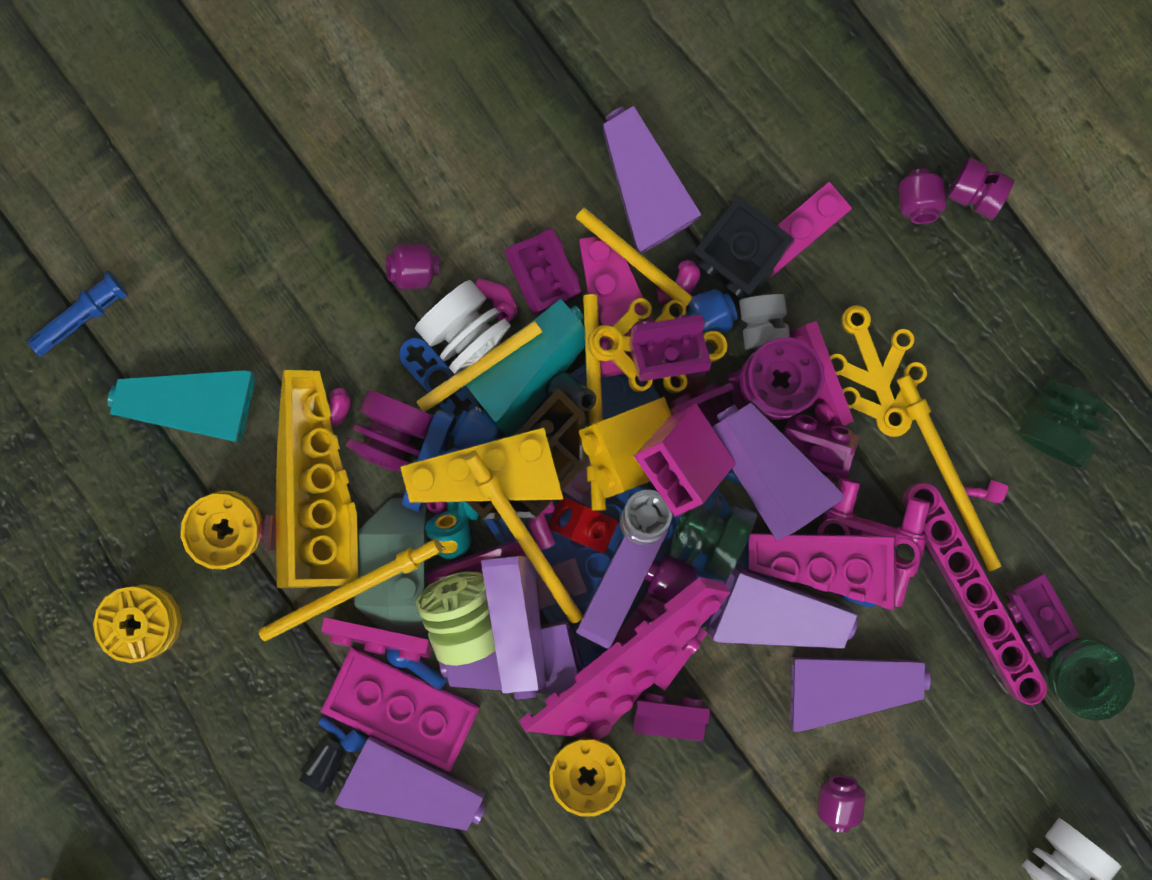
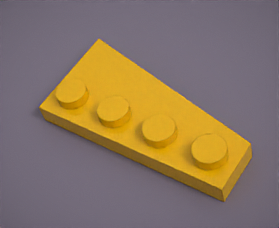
M544 428L400 466L410 503L490 501L488 497H484L475 485L476 478L463 459L471 451H476L488 470L495 472L502 483L501 490L508 501L564 500Z

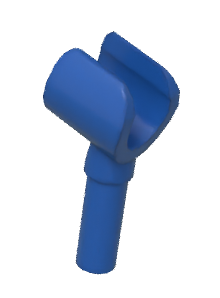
M322 717L318 723L340 740L342 747L348 752H358L367 741L361 732L355 728L346 734L325 717Z

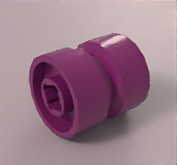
M970 156L958 173L948 193V198L963 206L974 205V212L992 221L1005 203L1015 180L999 171L988 172V165Z

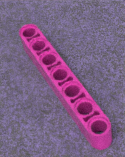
M919 483L911 485L903 494L905 509L907 508L909 498L914 497L918 490L922 489L928 493L930 506L922 532L925 534V544L1012 698L1027 705L1040 703L1047 693L1046 682L942 496L930 484ZM940 520L946 525L947 534L942 540L937 541L931 534V527L936 521ZM955 552L961 553L964 558V566L957 572L952 571L949 566V558ZM976 583L981 587L982 596L977 602L971 603L967 599L966 591L971 584ZM990 615H995L999 620V628L995 633L988 634L985 631L984 622ZM1013 646L1017 653L1016 660L1010 665H1005L1002 661V653L1007 647ZM1031 678L1034 683V690L1030 695L1024 697L1019 690L1020 684L1024 679Z

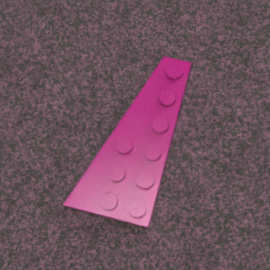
M702 577L696 579L665 604V613L650 623L645 620L635 628L637 635L625 645L618 641L575 675V684L560 694L554 692L544 701L547 706L534 717L531 713H527L522 717L519 722L524 731L600 740L608 735L612 726L624 713L632 708L634 701L641 693L654 683L656 676L666 665L675 659L676 654L686 642L698 633V629L709 616L720 608L721 603L731 593L725 583Z

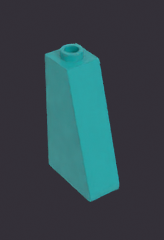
M562 299L558 300L535 319L543 331L541 334L466 384V387L506 437L513 436L525 424L547 396L546 386L548 381L554 375L565 373L585 347L584 315L576 306L570 309Z
M243 370L118 379L116 386H112L109 391L107 405L111 407V415L242 443L257 374Z

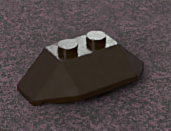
M558 388L514 435L540 428L545 429L562 491L586 466V453L582 447V439L579 434V430L585 428V413ZM514 500L509 502L519 518H537L553 500ZM466 501L483 519H502L491 501Z

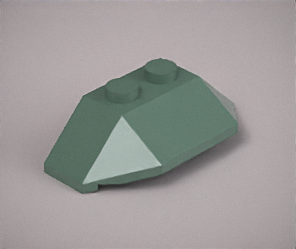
M391 498L357 531L358 578L395 560L398 553L408 548L416 549L427 543L425 531L427 524L426 503L421 512H417L402 506L403 498ZM428 559L421 562L419 568L407 574L401 572L354 596L355 607L381 630L428 639V630L425 629L422 617H420L416 606L419 594L428 586L426 578Z

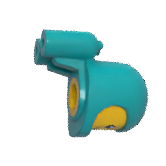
M448 502V511L435 515L425 526L427 536L431 539H437L441 543L442 552L438 553V555L443 558L457 559L465 555L471 547L472 536L468 521L477 520L479 514L466 502Z

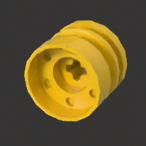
M221 490L198 499L188 508L181 522V539L185 551L196 563L209 569H227L239 565L257 549L263 537L264 522L259 508L249 497L236 491ZM227 519L229 520L228 526L233 528V532L223 537L221 536L222 530L217 528V524Z
M144 584L117 589L106 596L96 609L93 627L95 638L106 654L118 661L134 663L157 657L170 649L179 637L182 619L180 608L172 595L160 587ZM134 619L137 622H141V628L134 630V627H128V620Z
M579 738L567 743L556 754L550 769V788L555 800L566 811L578 816H597L609 811L620 800L625 787V769L618 753L608 743L594 738ZM585 766L588 770L596 769L597 773L594 775V784L590 785L587 781L582 783L578 781V778L581 776V771L579 770L581 767Z

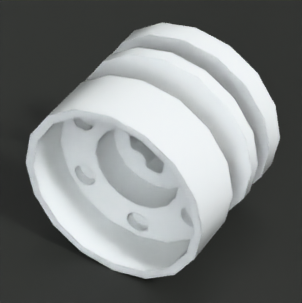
M471 280L465 281L447 294L424 315L415 327L416 331L431 347L444 340L449 343L439 356L443 361L450 359L457 353L459 354L449 366L454 374H457L473 363L475 364L486 353L498 346L504 334L511 327L505 319L492 327L489 326L499 314L496 308L482 315L477 312L485 302L486 297Z
M1058 818L1045 835L1049 843L1056 849L1053 854L1050 855L1039 848L1033 850V853L1046 862L1042 868L1039 869L1028 859L1022 864V867L1027 870L1033 880H1090L1091 878L1095 880H1112L1122 867L1107 853L1061 818Z

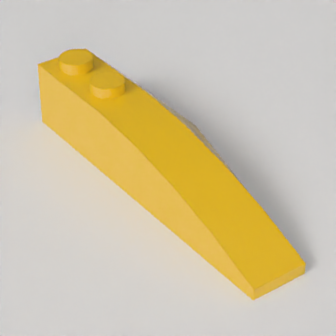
M284 370L282 375L276 468L277 588L344 586L358 579L357 512L354 502L352 503L347 486L349 481L339 456L338 449L340 447L337 435L333 433L330 421L331 412L320 371Z

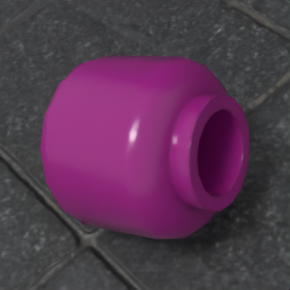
M928 169L912 170L909 172V176L902 179L898 185L901 213L906 218L911 219L912 223L928 224L934 222L946 209L943 179L937 174L930 173Z
M424 243L397 244L392 252L386 255L387 279L389 282H393L395 287L400 290L426 289L430 286L433 276L439 275L438 256L432 255L429 246Z
M669 554L664 556L661 562L653 560L644 579L650 582L648 594L666 604L698 578H696L697 570L693 565Z
M833 776L820 787L817 815L823 823L829 825L830 830L848 832L851 827H856L863 821L866 793L854 778Z

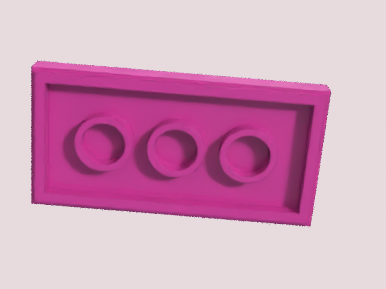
M351 647L321 713L450 773L480 706L442 688L437 690L425 680L402 669L393 667L391 664L357 648Z

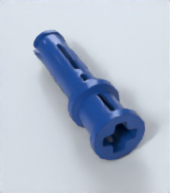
M110 271L105 272L103 275L104 279L91 289H83L78 296L79 300L27 339L29 346L38 356L43 357L51 348L63 341L92 317H102L105 314L104 310L119 298L125 299L128 297L126 289Z

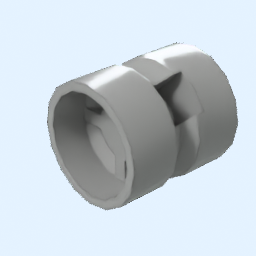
M784 294L762 295L739 300L741 320L747 323V327L743 330L745 350H758L762 345L776 338L790 337L789 325L782 320L787 315Z
M642 490L629 498L620 516V527L629 541L637 545H649L657 542L664 535L671 523L672 512L657 491Z

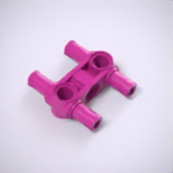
M841 477L839 478L837 488L842 492L845 499L825 511L818 534H829V525L836 523L844 529L845 535L896 536L895 606L902 607L910 577H914L917 574L921 558L924 555L926 538L922 532L930 502L910 497L902 526L895 528L857 517L853 513L860 482ZM902 543L910 545L915 552L914 559H902L898 555L897 546Z

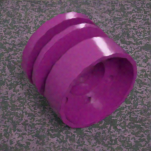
M791 337L776 338L762 345L743 364L739 376L740 394L746 405L752 403L770 420L788 419L810 407L821 395L825 382L824 365L817 352L806 342ZM782 375L785 379L781 384L782 386L773 387L771 382L774 381L775 377Z
M368 389L359 411L373 421L370 427L353 424L352 429L366 435L365 440L362 443L348 437L345 446L351 448L368 462L393 472L401 471L400 466L411 464L403 460L406 452L419 457L421 450L410 444L412 437L425 439L434 416Z

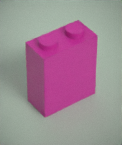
M697 404L669 417L634 455L674 517L703 504L736 464Z

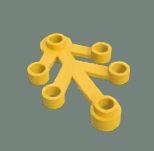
M644 298L634 300L629 305L628 312L614 326H599L591 332L588 338L590 353L600 361H613L629 378L630 388L639 393L649 389L653 379L646 380L644 387L637 385L635 381L637 372L634 362L625 353L631 352L629 346L630 337L624 335L636 322L644 321L650 316L652 307L649 301ZM671 300L663 307L662 314L655 321L659 322L676 318L670 314V306H676L679 309V316L686 315V306L680 300ZM636 304L644 307L645 314L643 316L636 314L634 310ZM717 331L705 333L703 335L705 342H710L714 346V353H709L710 360L713 362L724 356L727 351V341ZM601 338L609 340L611 344L609 350H605L600 346ZM685 374L676 376L681 383L679 388L671 385V377L663 378L664 388L673 394L684 390L687 386Z
M859 305L851 306L843 312L841 326L847 333L855 336L868 372L847 363L846 358L841 354H833L830 358L831 360L836 358L842 362V369L836 372L837 376L841 375L874 390L880 405L861 398L855 388L847 387L842 389L843 393L851 392L855 396L854 403L848 405V407L875 418L878 429L886 436H901L910 429L912 420L906 409L908 403L902 390H899L894 399L890 384L905 351L913 346L914 336L907 329L896 331L891 337L892 346L882 366L868 331L871 323V316L868 310ZM853 313H859L863 317V323L860 326L852 324L851 315ZM899 334H905L908 337L909 342L907 346L902 347L898 345L896 339ZM914 362L906 366L904 376L909 374L912 367L919 368L921 377L918 380H913L917 387L919 383L925 380L927 370L923 364ZM892 412L898 413L901 418L897 426L889 423L888 417Z

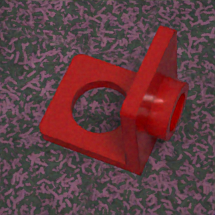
M563 497L564 500H559L548 523L549 529L600 553H604L617 527V520L597 511H592L591 508L566 497ZM571 508V519L568 524L562 527L560 524L561 515L566 509Z

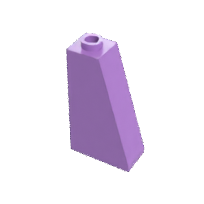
M632 106L627 110L624 107H620L605 117L607 122L603 124V134L635 249L643 255L698 221L701 213L635 107Z
M752 403L740 410L734 404L717 415L720 422L712 426V428L736 464L732 468L776 541L796 532L845 499L842 492Z
M668 530L665 531L664 535L657 542L649 545H637L629 541L625 535L623 536L576 628V633L607 649L611 647Z
M516 556L481 560L502 693H514V699L535 698L536 690L546 689L535 568L528 557Z
M732 565L725 581V585L731 593L721 603L720 608L711 615L706 627V631L712 640L723 643L844 648L847 640L851 639L856 632V618L858 615L847 605Z
M569 619L541 625L546 689L536 690V693L553 694L557 692L560 694L575 684L574 676L584 669L574 626ZM496 651L483 659L464 665H445L439 661L441 673L444 678L448 677L450 687L502 690Z
M791 656L790 729L793 732H801L923 700L924 690L930 689V670L925 669V663L920 660Z
M372 736L367 739L335 802L336 805L343 808L466 831L471 822L478 825L487 807L486 804L482 803L485 795L484 792Z

